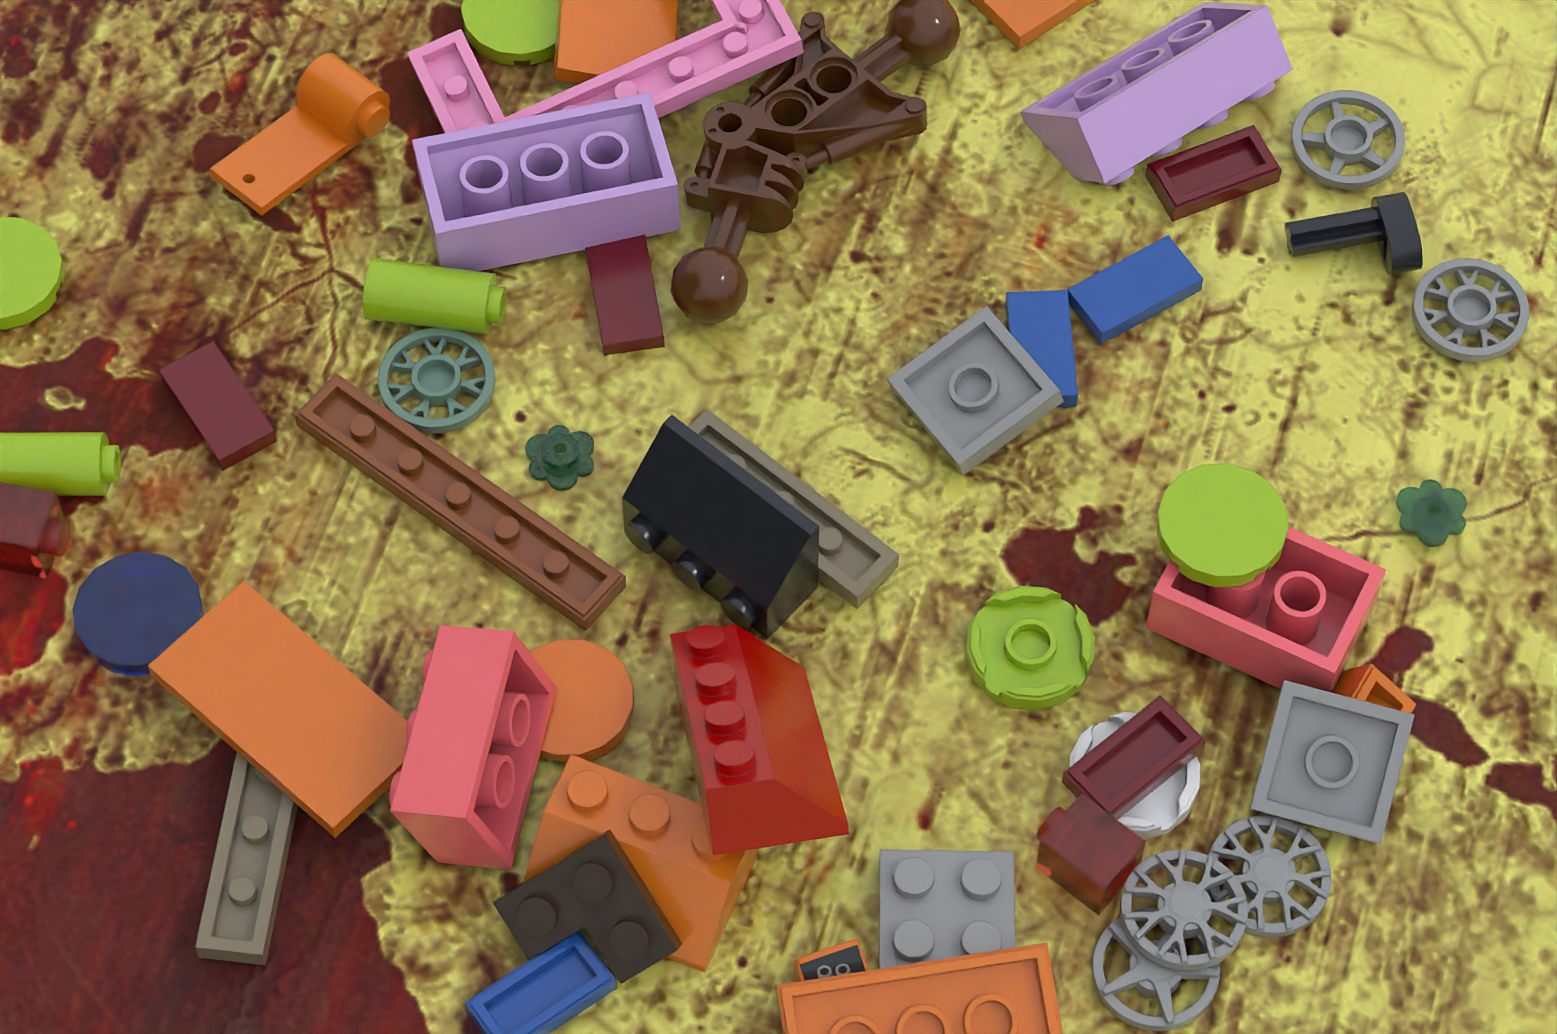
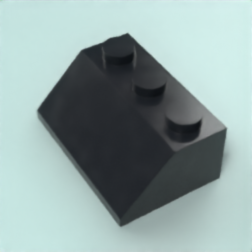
M671 415L662 424L622 496L624 532L632 544L646 554L655 552L672 565L675 575L688 588L694 591L703 589L720 603L725 615L737 626L743 629L752 627L768 639L818 588L819 525L675 416Z

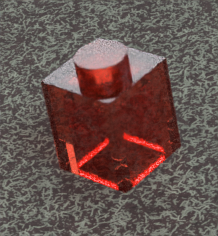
M0 482V569L48 579L55 556L62 557L65 554L71 534L70 521L64 517L57 494Z
M1081 794L1067 811L1060 806L1055 808L1040 826L1036 834V839L1040 841L1036 868L1099 916L1122 890L1131 872L1141 863L1146 841L1084 794Z

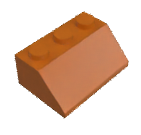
M570 755L543 811L524 881L610 829L682 942L677 951L665 958L705 973L756 862L757 849L713 856L701 803Z

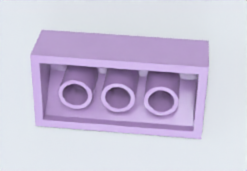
M1204 2L1020 111L1024 123L1075 179L1100 182L1103 186H1110L1131 177L1135 173L1133 166L1144 159L1159 157L1177 149L1182 144L1181 137L1192 130L1208 128L1222 122L1229 115L1227 109L1240 101H1250L1268 94L1275 88L1273 81L1287 74L1293 68L1267 5Z
M650 92L412 140L430 232L440 267L482 271L585 250V247L645 234V237L680 230L678 183Z

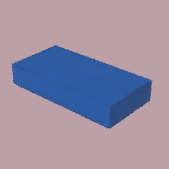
M1168 235L1068 288V300L1071 308L1101 345L1201 291L1203 277Z
M1068 290L1006 292L1007 330L1061 391L1064 402L1057 407L1076 406L1078 391Z
M578 930L466 1001L465 1008L482 1034H550L616 990L617 983L615 977Z

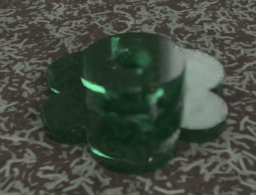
M555 425L549 429L547 435H535L525 445L526 456L531 461L529 465L530 476L538 481L547 479L548 484L555 490L566 491L573 488L578 481V476H589L594 470V461L590 457L594 452V440L586 432L575 431L570 433L567 427Z
M1428 479L1423 481L1419 488L1406 487L1397 495L1396 506L1402 513L1399 520L1400 528L1408 534L1417 533L1418 539L1426 546H1441L1447 541L1449 534L1459 535L1464 531L1466 520L1462 514L1466 509L1467 500L1459 490L1454 488L1442 490L1439 482Z

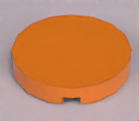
M583 639L556 640L534 648L530 653L557 687L539 759L547 761V758L555 761L564 760V765H566L570 755L587 761L605 756L624 739L633 715L634 688L624 663L607 648Z

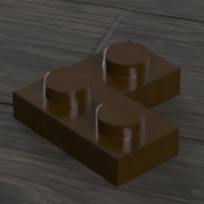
M610 829L502 894L493 902L528 960L585 927L621 984L674 953L682 945L679 937Z

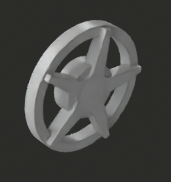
M1353 90L1332 91L1312 99L1298 113L1291 136L1292 151L1297 163L1310 177L1326 185V188L1329 189L1332 187L1343 190L1364 189L1384 181L1398 167L1405 145L1403 125L1392 108L1370 94ZM1340 104L1364 107L1379 115L1381 119L1367 123L1360 117L1345 115ZM1330 106L1332 120L1328 123L1325 133H1301L1305 123L1312 115ZM1390 128L1394 137L1395 148L1391 157L1386 162L1371 149L1373 138ZM1304 147L1324 150L1328 157L1333 160L1330 171L1317 165L1309 157ZM1359 162L1374 170L1362 175H1340L1345 165Z
M1141 908L1132 912H1155L1156 908ZM1118 917L1104 930L1096 944L1092 960V978L1096 992L1103 1004L1121 1021L1143 1030L1169 1031L1188 1025L1200 1017L1209 1007L1217 991L1220 979V962L1205 969L1190 971L1161 966L1145 957L1135 948L1124 931L1121 917ZM1165 932L1161 940L1149 941L1162 948L1171 935ZM1201 935L1193 937L1203 953H1206ZM1115 939L1129 953L1131 958L1128 972L1107 984L1103 971V957L1107 947ZM1174 946L1168 951L1179 955L1178 950ZM1181 979L1208 980L1207 987L1200 999L1185 1011L1173 1015L1171 994L1178 988ZM1135 988L1140 994L1157 999L1163 1017L1148 1016L1135 1012L1122 1004L1114 995Z

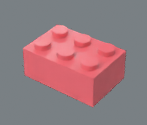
M1291 527L1288 528L1279 560L1270 570L1269 566L1265 572L1257 575L1256 580L1243 586L1212 587L1192 581L1179 572L1178 565L1170 559L1153 591L1146 629L1279 689H1282L1283 682L1286 680L1331 693L1375 607L1386 569Z
M440 625L434 649H430L424 659V686L418 708L410 714L407 722L406 740L408 746L401 771L394 775L390 785V811L437 863L511 870L557 687L514 631Z

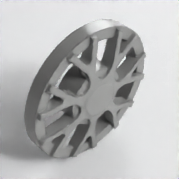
M1462 258L1443 262L1423 276L1414 294L1412 316L1419 334L1436 351L1459 361L1484 362L1505 355L1520 342L1529 320V303L1522 286L1506 270L1487 261ZM1464 273L1473 274L1471 278H1467ZM1455 274L1461 286L1450 292L1441 278ZM1478 275H1483L1496 281L1491 292L1481 286L1474 285ZM1432 284H1434V286L1436 287V289L1429 288V287H1430ZM1503 286L1507 291L1499 292V289ZM1423 297H1429L1445 303V311L1423 308ZM1514 300L1517 312L1496 313V303ZM1518 321L1517 326L1511 322ZM1442 323H1448L1455 331L1443 338L1433 327ZM1491 325H1496L1511 334L1503 341H1500L1487 330ZM1462 335H1477L1480 341V348L1462 346Z
M1254 816L1240 820L1226 828L1217 837L1208 856L1218 860V857L1243 863L1240 875H1235V877L1240 882L1245 894L1252 899L1248 904V914L1251 911L1256 913V921L1250 918L1247 919L1244 932L1248 934L1275 938L1297 933L1309 926L1319 916L1329 897L1332 877L1329 860L1324 849L1306 829L1287 819L1274 816ZM1261 830H1269V831H1268L1267 834H1264ZM1252 831L1261 849L1249 854L1240 845L1236 837ZM1274 831L1295 839L1287 853L1271 848V839ZM1229 843L1233 850L1224 848ZM1300 843L1304 848H1299L1298 844ZM1311 855L1318 871L1305 874L1296 873L1292 861ZM1319 880V887L1311 881ZM1219 885L1207 890L1211 902L1225 901V898L1230 894L1226 888L1221 891ZM1294 885L1302 887L1317 897L1308 910L1289 896ZM1280 902L1284 922L1264 923L1263 904H1276ZM1234 908L1228 909V910H1230V911L1236 913V911H1235ZM1290 910L1298 914L1299 917L1291 920ZM1226 920L1227 922H1229L1231 925H1233V926L1235 927V924H1234V923H1232V922Z
M1169 850L1150 856L1131 872L1121 895L1120 917L1127 937L1141 954L1161 966L1190 971L1205 969L1218 964L1236 949L1246 928L1248 905L1240 882L1221 862L1196 851ZM1183 865L1204 870L1203 878L1199 884L1183 881ZM1162 868L1173 883L1162 889L1147 875L1156 869ZM1139 882H1141L1145 886V888L1136 886ZM1223 884L1232 898L1221 902H1211L1210 896L1206 891ZM1132 897H1145L1157 900L1156 911L1132 912ZM1235 907L1236 913L1228 909ZM1211 915L1219 916L1235 924V928L1229 938L1208 925ZM1136 922H1145L1146 924L1139 929ZM1157 924L1166 933L1171 935L1162 948L1157 947L1145 937ZM1200 934L1206 953L1188 956L1184 939L1193 938ZM1211 940L1221 945L1214 949ZM1172 946H1176L1179 955L1168 951Z

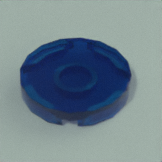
M147 552L116 556L95 568L79 587L72 609L75 631L85 651L95 658L99 665L110 672L132 676L150 674L148 665L205 615L199 586L187 568L166 555Z

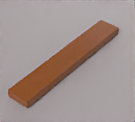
M335 373L295 414L296 423L299 428L586 631L626 588V576L339 374Z

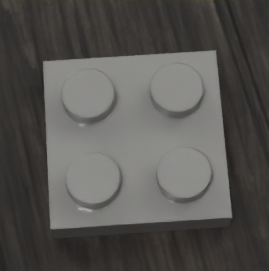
M987 306L887 378L891 390L962 475H965L1064 402L1058 387Z
M1284 680L1250 809L1381 844L1415 715Z
M880 849L879 969L1015 947L1014 852Z

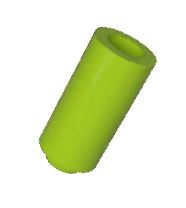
M372 258L368 265L363 290V315L365 319L459 330L485 335L489 334L492 323L501 324L503 321L506 307V287L497 286L495 273Z
M105 432L0 433V496H105L109 489V483L119 482L121 473L120 449L118 445H109Z

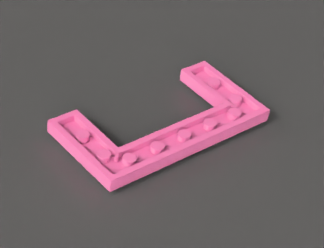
M709 0L720 20L719 22L507 117H504L461 29L407 52V55L444 133L649 92L651 93L657 116L660 118L804 53L802 40L780 0Z

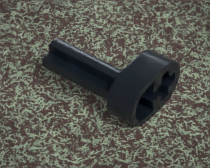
M1405 192L1373 197L1370 208L1287 222L1284 225L1289 255L1292 254V257L1377 242L1388 275L1418 270L1423 265L1420 234L1410 201Z

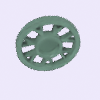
M443 328L419 330L400 339L384 356L378 373L379 392L384 407L418 431L424 433L455 431L475 421L490 404L496 383L494 365L486 348L478 340L462 331ZM431 342H439V345L434 348ZM447 343L464 347L456 361L449 356L442 355ZM423 344L429 355L414 363L407 352ZM470 352L475 355L474 357L467 358ZM402 357L405 363H398L397 361ZM482 364L485 376L462 380V371ZM391 371L410 374L412 384H390L389 377ZM460 392L477 397V400L468 408L455 401ZM416 396L422 403L412 412L408 413L399 406L400 403L409 397ZM446 405L448 407L449 417L429 419L432 406Z

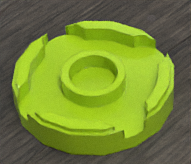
M463 0L461 15L465 34L469 43L480 55L498 64L515 66L514 61L530 60V65L546 62L555 56L559 0Z
M0 216V330H7L29 324L49 311L57 299L56 292L60 288L61 282L63 284L66 272L57 242L42 226L24 218Z
M1229 463L1203 464L1180 474L1164 491L1156 518L1158 545L1165 557L1167 558L1168 553L1171 560L1178 565V571L1190 580L1212 587L1243 586L1256 580L1257 575L1265 572L1269 566L1270 570L1280 558L1289 528L1286 506L1274 486L1253 470Z
M1019 586L996 593L985 602V607L979 610L976 616H973L967 630L965 660L974 682L991 699L1013 709L1039 711L1063 704L1082 689L1093 666L1095 635L1086 614L1076 604L1073 607L1069 602L1062 600L1061 594L1044 587Z

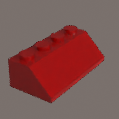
M736 624L725 626L703 625L690 631L670 634L677 699L713 856L849 834L847 817L805 668Z

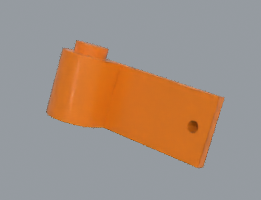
M325 53L315 59L303 73L297 88V106L211 167L210 176L262 216L367 137L372 138L378 135L390 118L389 94L334 53Z

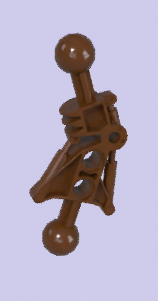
M899 0L890 11L885 28L886 35L854 59H851L826 36L825 21L822 14L809 12L802 17L800 31L798 32L803 44V54L765 70L749 88L750 96L744 103L732 101L720 103L706 113L703 121L705 142L694 171L697 177H690L685 181L684 191L687 205L710 212L712 224L704 247L684 255L673 269L670 288L674 302L685 317L699 323L710 324L720 323L737 314L746 301L749 280L743 266L738 261L747 231L773 233L783 230L791 224L794 215L793 209L798 205V193L803 190L808 169L824 162H828L830 165L835 164L882 142L918 135L927 129L926 102L921 98L894 93L884 86L881 81L907 62L915 66H931L948 58L956 48L961 31L958 15L948 0Z

